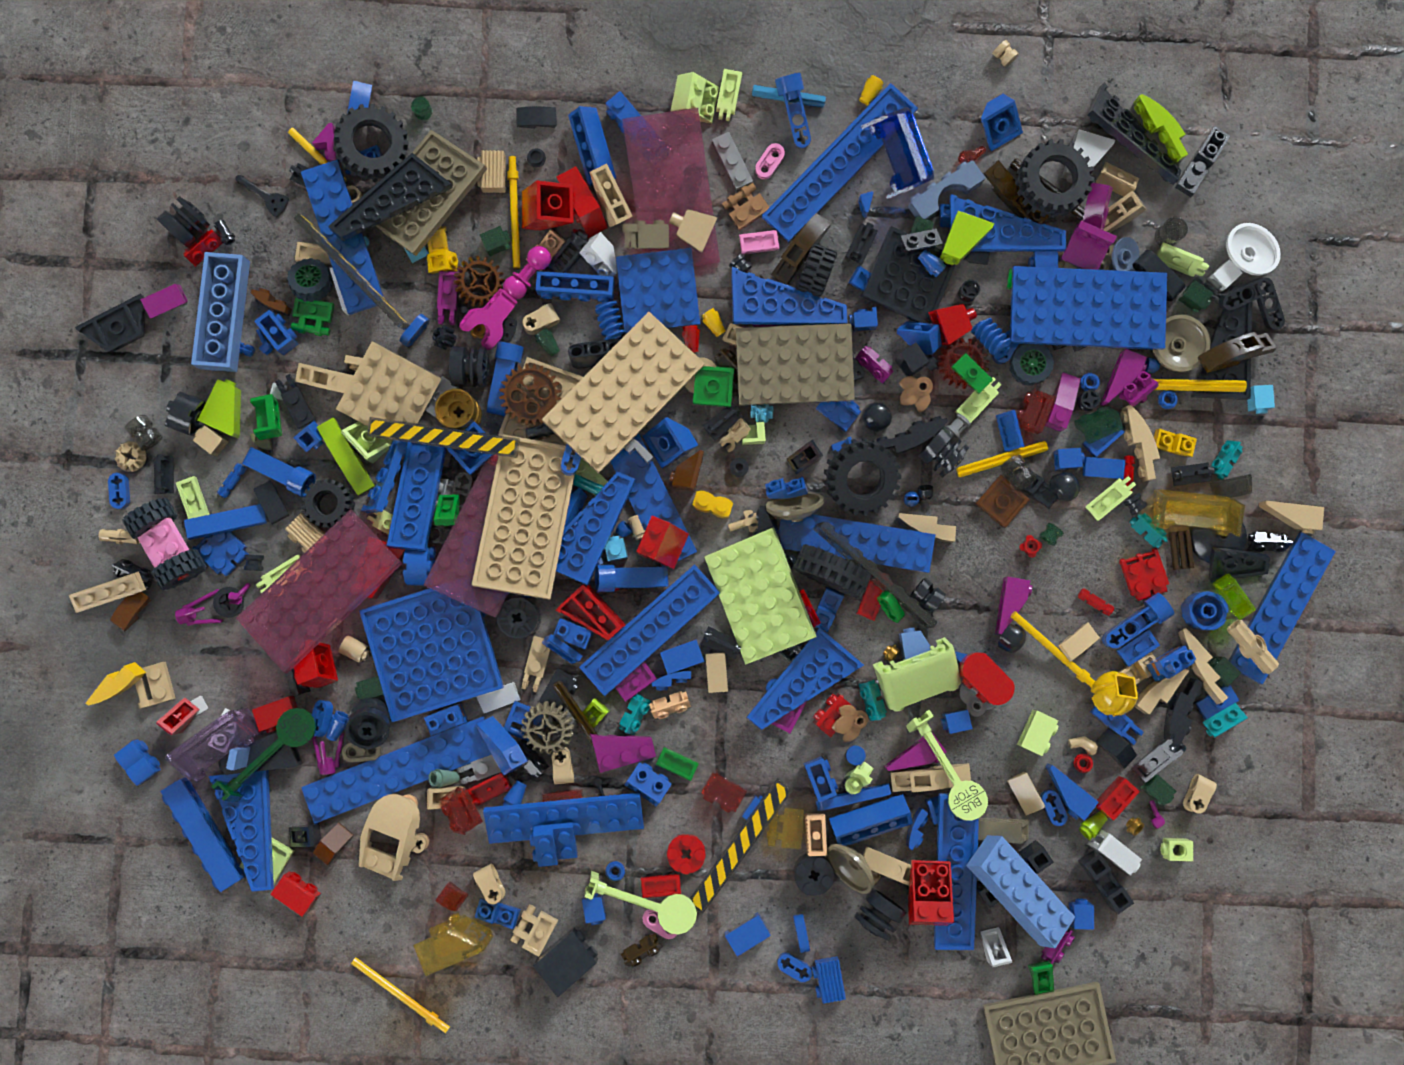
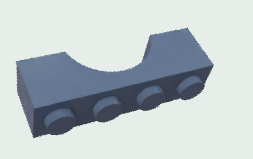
M973 160L969 163L963 162L956 168L957 171L952 174L948 172L941 178L942 181L937 184L935 182L930 184L924 193H917L910 199L911 202L908 208L920 225L937 214L939 211L938 197L943 192L959 190L968 194L982 185L986 178Z

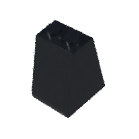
M575 927L540 954L533 964V967L557 998L598 961V953L595 948L588 946L585 942V935L580 930L577 931Z

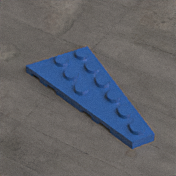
M952 194L949 196L950 229L957 211L994 223L990 233L971 252H1064L1066 250L1065 230L1046 224L1041 225L1032 222L1031 219L1019 218L1012 213L987 205L982 206L968 199L963 200Z
M735 267L731 268L733 324H847V305L827 298L823 299L809 292L796 290L794 287L768 278L757 277L750 272L739 271Z
M617 471L596 497L592 498L583 511H580L567 525L563 533L556 572L585 585L589 584L636 481L634 478Z
M819 628L815 632L817 637L810 639L746 718L762 730L861 668L864 664Z

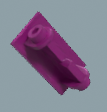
M865 346L855 359L874 378L883 384L894 370L884 359L877 362L876 360L880 355L871 347Z
M1071 930L1070 933L1066 931L1056 948L1045 947L1041 952L1043 953L1041 957L1046 961L1051 959L1052 965L1055 963L1059 964L1065 955L1062 953L1065 946L1070 947L1075 939L1072 936L1074 931Z

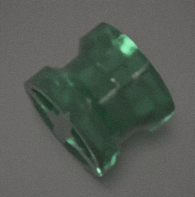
M417 97L411 103L412 111L417 119L427 120L431 117L433 110L426 98Z
M1047 523L1045 531L1039 534L1041 539L1052 546H1055L1057 539L1064 535L1063 531L1052 523Z

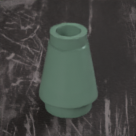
M435 769L429 774V783L435 788H441L459 781L457 771Z

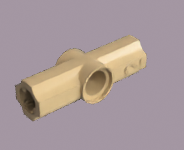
M1238 619L1228 626L1227 631L1239 644V650L1242 655L1247 659L1251 658L1263 673L1269 674L1278 667L1279 663L1267 650L1264 639L1259 635H1254L1242 620Z

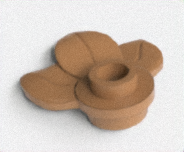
M908 376L899 382L900 386L905 389L900 396L901 405L915 404L918 412L924 411L931 402L929 393L933 389V383L929 378L920 377L917 379ZM921 383L927 384V388L925 390L920 389Z
M844 705L839 707L841 717L835 721L831 728L837 733L843 734L844 742H850L856 739L860 734V730L867 725L868 715L863 710H856L852 705Z

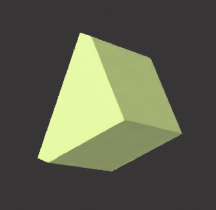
M359 421L343 429L341 433L371 463L376 462L389 450L392 440L387 436L370 434L371 428Z

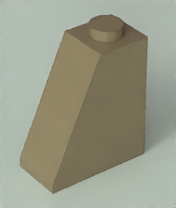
M979 818L978 840L984 841L987 835L1003 836L1008 843L1021 844L1029 839V820Z

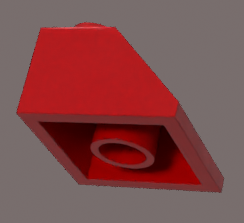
M307 640L293 666L295 671L294 678L297 684L321 688L337 682L338 677L330 645Z

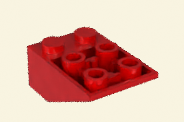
M911 860L908 897L909 925L948 926L954 923L950 861Z

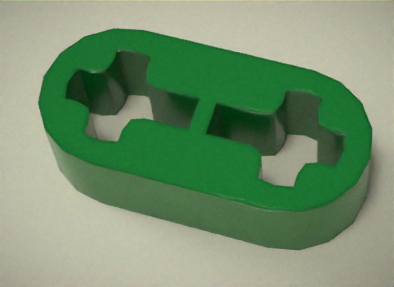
M885 590L877 597L888 618L895 623H899L905 616V613L896 598Z

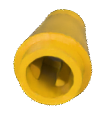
M874 75L867 78L859 101L869 105L883 89L882 85L884 82Z
M714 308L701 315L702 322L716 337L726 332L719 313Z

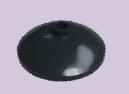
M1211 508L1199 513L1189 528L1193 552L1198 558L1209 564L1212 547L1243 551L1246 546L1247 532L1244 523L1234 512L1225 508ZM1221 532L1225 534L1224 539L1220 537Z

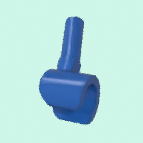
M257 329L256 332L263 343L259 349L265 355H268L273 351V346L267 342L261 329Z

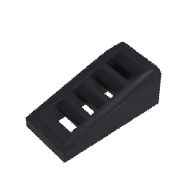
M569 237L552 258L548 267L553 272L567 273L582 257L579 252L584 246L577 245ZM572 245L578 249L577 252L571 248ZM565 252H570L573 257L570 258ZM564 257L568 263L565 264L560 258ZM556 262L563 267L562 270L555 265Z

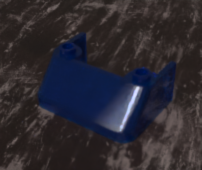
M908 107L888 113L861 125L862 129L870 127L871 135L878 140L882 139L895 173L890 181V187L894 192L887 195L888 199L934 179L931 162L913 113Z

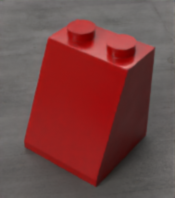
M536 180L522 191V229L540 231L573 223V184Z
M652 515L636 552L641 556L674 569L689 533Z

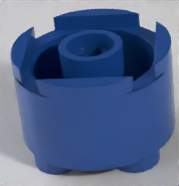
M427 547V551L405 550L403 563H406V570H403V576L406 585L435 586V572H438L439 562L435 560V547Z
M1209 591L1196 592L1189 595L1181 604L1182 617L1186 624L1194 630H1215L1225 623L1228 605L1219 594Z

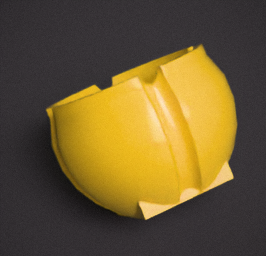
M1116 671L1104 673L1097 678L1091 688V692L1094 693L1092 697L1094 705L1107 716L1124 715L1131 711L1137 703L1138 692L1135 677H1130L1125 673Z

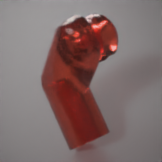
M979 146L975 150L962 151L958 157L959 163L976 161L986 153V148Z

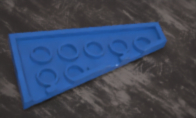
M269 770L256 771L238 789L243 796L238 802L223 801L224 791L215 790L216 798L219 799L222 814L231 838L236 844V851L242 860L243 870L252 892L274 889ZM240 773L209 776V779L213 784L216 781L230 782Z

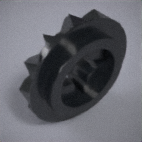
M224 587L217 591L213 598V607L220 616L234 617L240 614V611L244 608V598H242V603L239 605L231 604V607H229V605L222 604L228 601L230 592L238 593V589Z

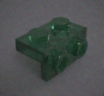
M1109 406L1100 407L1097 411L1082 415L1080 419L1074 421L1075 427L1084 433L1086 442L1089 444L1123 429L1119 412Z

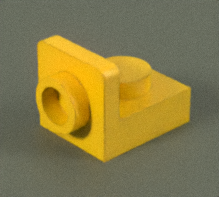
M440 226L427 242L429 253L442 250L449 251L446 226Z
M442 250L427 254L428 273L435 274L448 270L457 272L458 258L456 253Z

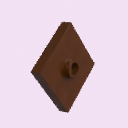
M1000 474L975 504L1001 527L1006 528L1030 499Z

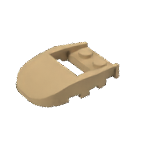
M390 794L380 798L374 804L360 838L359 867L370 869L391 878L393 881L403 879L400 873L403 866H408L411 859L409 855L412 848L416 846L415 831L419 828L420 822L419 809L414 801L398 794ZM375 830L400 840L396 856L371 847V831Z

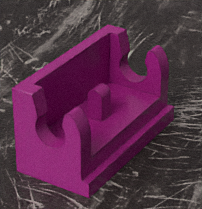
M173 284L140 299L150 319L188 302L179 284Z

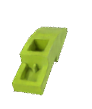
M1143 94L1139 95L1133 103L1136 113L1140 114L1143 120L1144 128L1151 135L1158 132L1159 140L1166 146L1168 156L1175 164L1179 163L1188 155L1181 142V139L1186 135L1185 132L1164 107Z

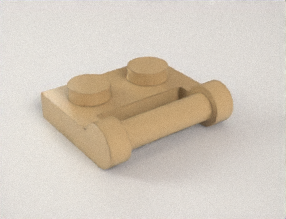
M166 662L142 668L146 672L153 699L148 700L141 678L135 683L140 701L138 703L139 709L176 699Z

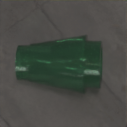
M548 328L541 330L535 335L536 342L551 357L561 351L552 331H549Z

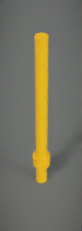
M509 156L507 180H509L512 259L513 269H520L517 180H519L518 171H516V157Z
M1016 611L1011 614L1010 617L1073 671L1082 683L1085 682L1092 688L1095 680L1090 677V673L1085 669H1081L1073 661L1069 662L1062 651Z
M355 957L351 963L354 967L425 1018V1022L429 1025L436 1026L446 1034L450 1026L438 1018L439 1015L425 1009Z

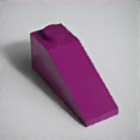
M1124 349L1119 353L1100 405L1104 406L1124 389L1127 383H1131L1138 377L1140 372L1145 371L1147 357L1128 349Z
M1062 372L1043 426L1060 432L1067 429L1074 409L1080 378Z
M1014 577L1003 578L995 634L1001 635L1013 621L1010 617L1011 614L1015 611L1018 613L1028 600V596H1031V580Z
M933 734L934 738L936 739L937 743L939 744V746L945 754L947 751L936 738V736ZM923 736L884 765L886 770L891 771L931 764L933 762L936 764L939 761Z

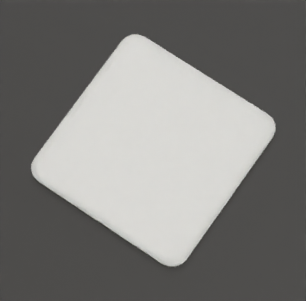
M273 383L270 394H273L276 399L283 400L276 383Z
M202 696L190 701L200 709L196 716L208 709Z

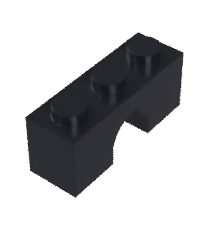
M1093 850L1078 860L1112 911L1120 914L1134 904L1125 888L1117 882L1110 872L1112 869L1101 853Z

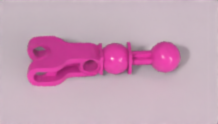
M536 246L530 249L527 255L528 263L519 274L513 272L514 276H510L505 280L503 289L500 288L483 308L469 310L460 322L459 326L463 331H471L477 324L485 326L486 333L481 340V344L487 350L492 349L502 338V323L518 303L516 300L525 296L527 286L531 287L528 280L536 270H543L549 266L551 255L545 247Z

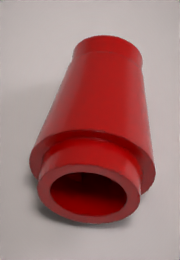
M698 325L683 326L681 333L685 345L693 353L699 352L700 329H698Z

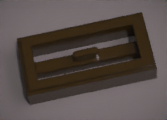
M1190 530L1169 532L1173 570L1194 568ZM1176 535H1178L1181 566H1179L1178 564L1177 547L1175 539ZM1183 535H1184V540H1185V549H1186L1187 565H1186V558H1185Z

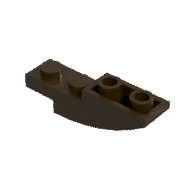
M999 160L994 162L983 173L994 187L992 190L1019 218L1031 219L1032 222L1042 224L1049 217L1048 215L1045 217L1040 216L1041 211L1039 210L1033 213L1030 211L1032 206L1029 203L1027 205L1022 203L1025 198L1023 195L1018 196L1017 193L1020 187L1016 186V180Z
M816 213L781 256L782 259L771 275L783 284L788 285L808 257L811 247L814 244H819L832 223Z
M1253 332L1224 342L1198 356V360L1208 373L1239 365L1245 359L1273 353L1277 347L1267 333L1257 335Z

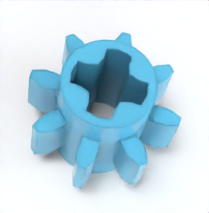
M751 405L750 417L755 418L756 422H768L769 419H773V405Z

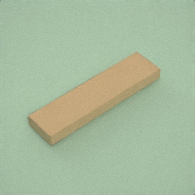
M136 572L70 594L69 597L75 612L78 613L142 592L146 588L140 573Z

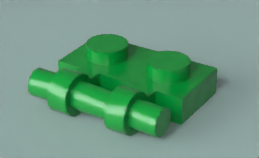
M295 297L292 316L299 318V323H292L291 329L302 334L308 332L314 333L315 336H329L330 328H325L323 325L324 322L332 323L335 305L323 301L304 302ZM307 320L316 321V325H307Z

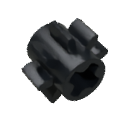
M445 325L442 328H436L432 336L433 340L436 341L434 345L444 350H447V347L451 348L454 346L457 339L456 335L453 334L455 330Z

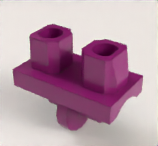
M1145 371L1140 372L1137 377L1138 379L1133 383H1127L1124 386V390L1119 394L1120 399L1127 401L1133 407L1139 402L1144 403L1147 401V395L1159 386L1158 382L1152 379L1151 375Z

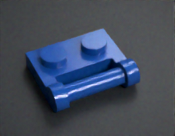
M514 701L504 729L509 734L528 741V738H523L526 732L512 727V723L516 722L525 726L522 724V720L526 718L524 715L526 712H530L529 709L531 707ZM543 714L535 717L533 725L542 722Z

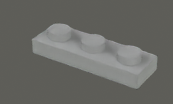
M727 132L712 139V143L735 190L738 191L745 185L748 186L753 183L730 133Z

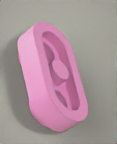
M774 143L769 145L757 162L755 172L760 179H769L783 161L785 151L780 144ZM777 153L778 157H773L772 154ZM766 168L768 172L764 173L761 169Z
M650 909L644 912L643 923L647 928L665 939H673L677 936V934H671L663 929L659 923L658 912ZM655 916L656 921L650 922L649 917Z

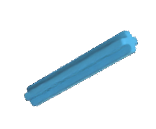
M753 86V97L784 101L783 96H778L777 88ZM801 92L803 105L822 108L825 106V96ZM798 98V99H795V100H792V101H787V102L796 103V102H800V101H799V98Z

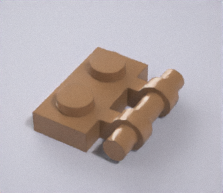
M753 183L748 186L745 185L740 189L741 191L733 196L730 195L721 204L725 210L732 207L734 211L729 213V217L739 231L760 218L769 209L768 204L760 193L755 197L752 196L751 193L756 190ZM745 197L747 202L739 206L737 202Z

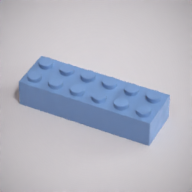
M205 252L191 362L198 369L237 372L250 261L243 255Z
M987 835L966 866L1039 946L1056 948L1075 916L1003 836Z

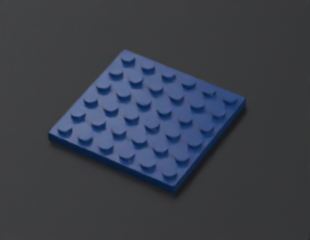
M471 576L359 610L392 722L504 688L474 586H472Z

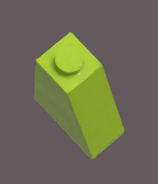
M957 211L940 259H943L947 264L958 265L990 233L994 223Z
M217 379L198 421L238 439L240 436L241 390L235 387L236 383L225 379L224 382Z

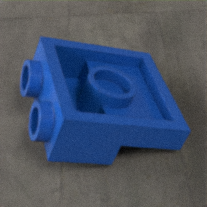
M573 822L534 826L533 834H530V845L535 846L533 861L538 862V867L558 865V860L578 858Z

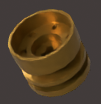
M462 389L446 390L436 401V418L449 431L461 433L474 421L478 425L481 423V407L469 393Z

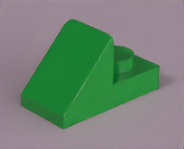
M439 495L434 517L435 525L448 526L459 524V495Z
M1048 961L1028 964L1032 976L1034 994L1054 992L1052 964Z

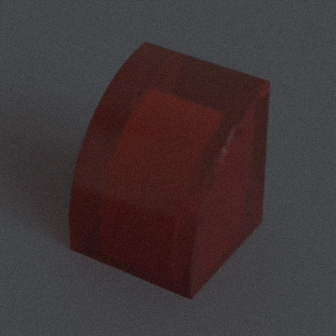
M450 881L435 901L441 906L456 912L468 897V894Z

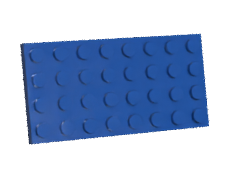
M1013 266L1010 320L1011 342L1164 350L1166 340L1167 273Z

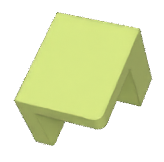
M764 422L748 425L751 430L742 439V445L765 444Z

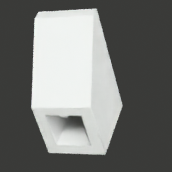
M601 232L589 238L588 243L584 245L579 253L600 276L616 275L618 271L614 246Z

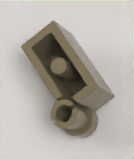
M655 220L653 224H645V221H634V224H622L625 240L624 248H630L631 245V249H669V224H665V221Z

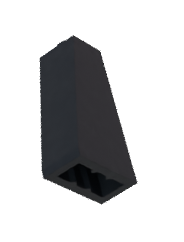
M277 732L245 745L250 747L247 767L278 739ZM283 745L256 771L292 768L302 765L303 762L297 747ZM229 752L218 756L219 768L225 775L238 774L247 768L229 770L226 768Z

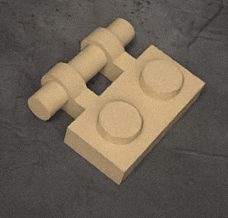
M529 904L526 911L524 910L521 915L520 923L513 930L514 934L511 941L517 944L520 938L524 939L525 942L522 948L539 957L558 919L543 911L540 912L538 918L535 917L533 913L536 907ZM528 922L534 924L530 933L525 931Z

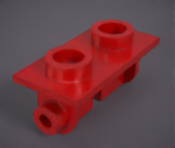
M213 229L207 230L199 238V243L194 242L187 249H184V257L196 267L204 260L205 252H213L223 244L220 241L221 238Z

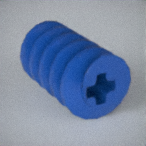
M607 301L595 306V313L599 315L597 320L601 322L599 327L604 329L601 332L602 336L605 337L603 340H621L623 338L621 335L625 333V330H619L623 323H617L621 315H615L619 308H613L617 301Z
M991 318L978 322L972 328L971 333L989 350V353L996 360L1001 359L1009 352L1012 340L1010 338L1006 339L1007 335L1002 333V329L997 328L998 325L993 323Z

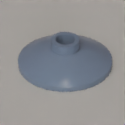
M1124 237L1116 242L1112 251V264L1115 271H1135L1132 264L1140 256L1137 243L1132 238Z

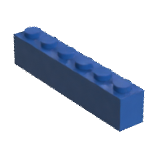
M181 778L161 790L163 802L172 810L173 819L179 822L182 827V834L191 842L192 850L201 859L203 869L210 874L213 886L222 892L245 878V872L239 867V862L189 778Z

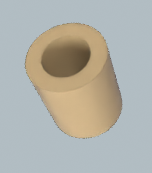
M349 635L345 637L339 648V653L358 663L366 661L371 652L368 645Z

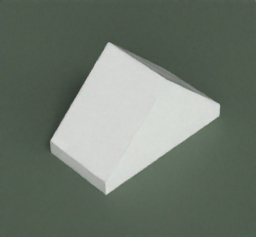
M1000 928L980 931L987 962L992 967L1012 963Z

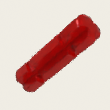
M1126 455L1123 459L1125 460L1124 479L1128 476L1131 478L1125 484L1127 487L1134 479L1133 464H1135V456Z
M1085 588L1080 590L1078 594L1079 599L1082 601L1086 600L1087 604L1099 611L1102 610V613L1107 616L1113 613V605L1106 604V601L1093 593L1089 594L1090 591Z

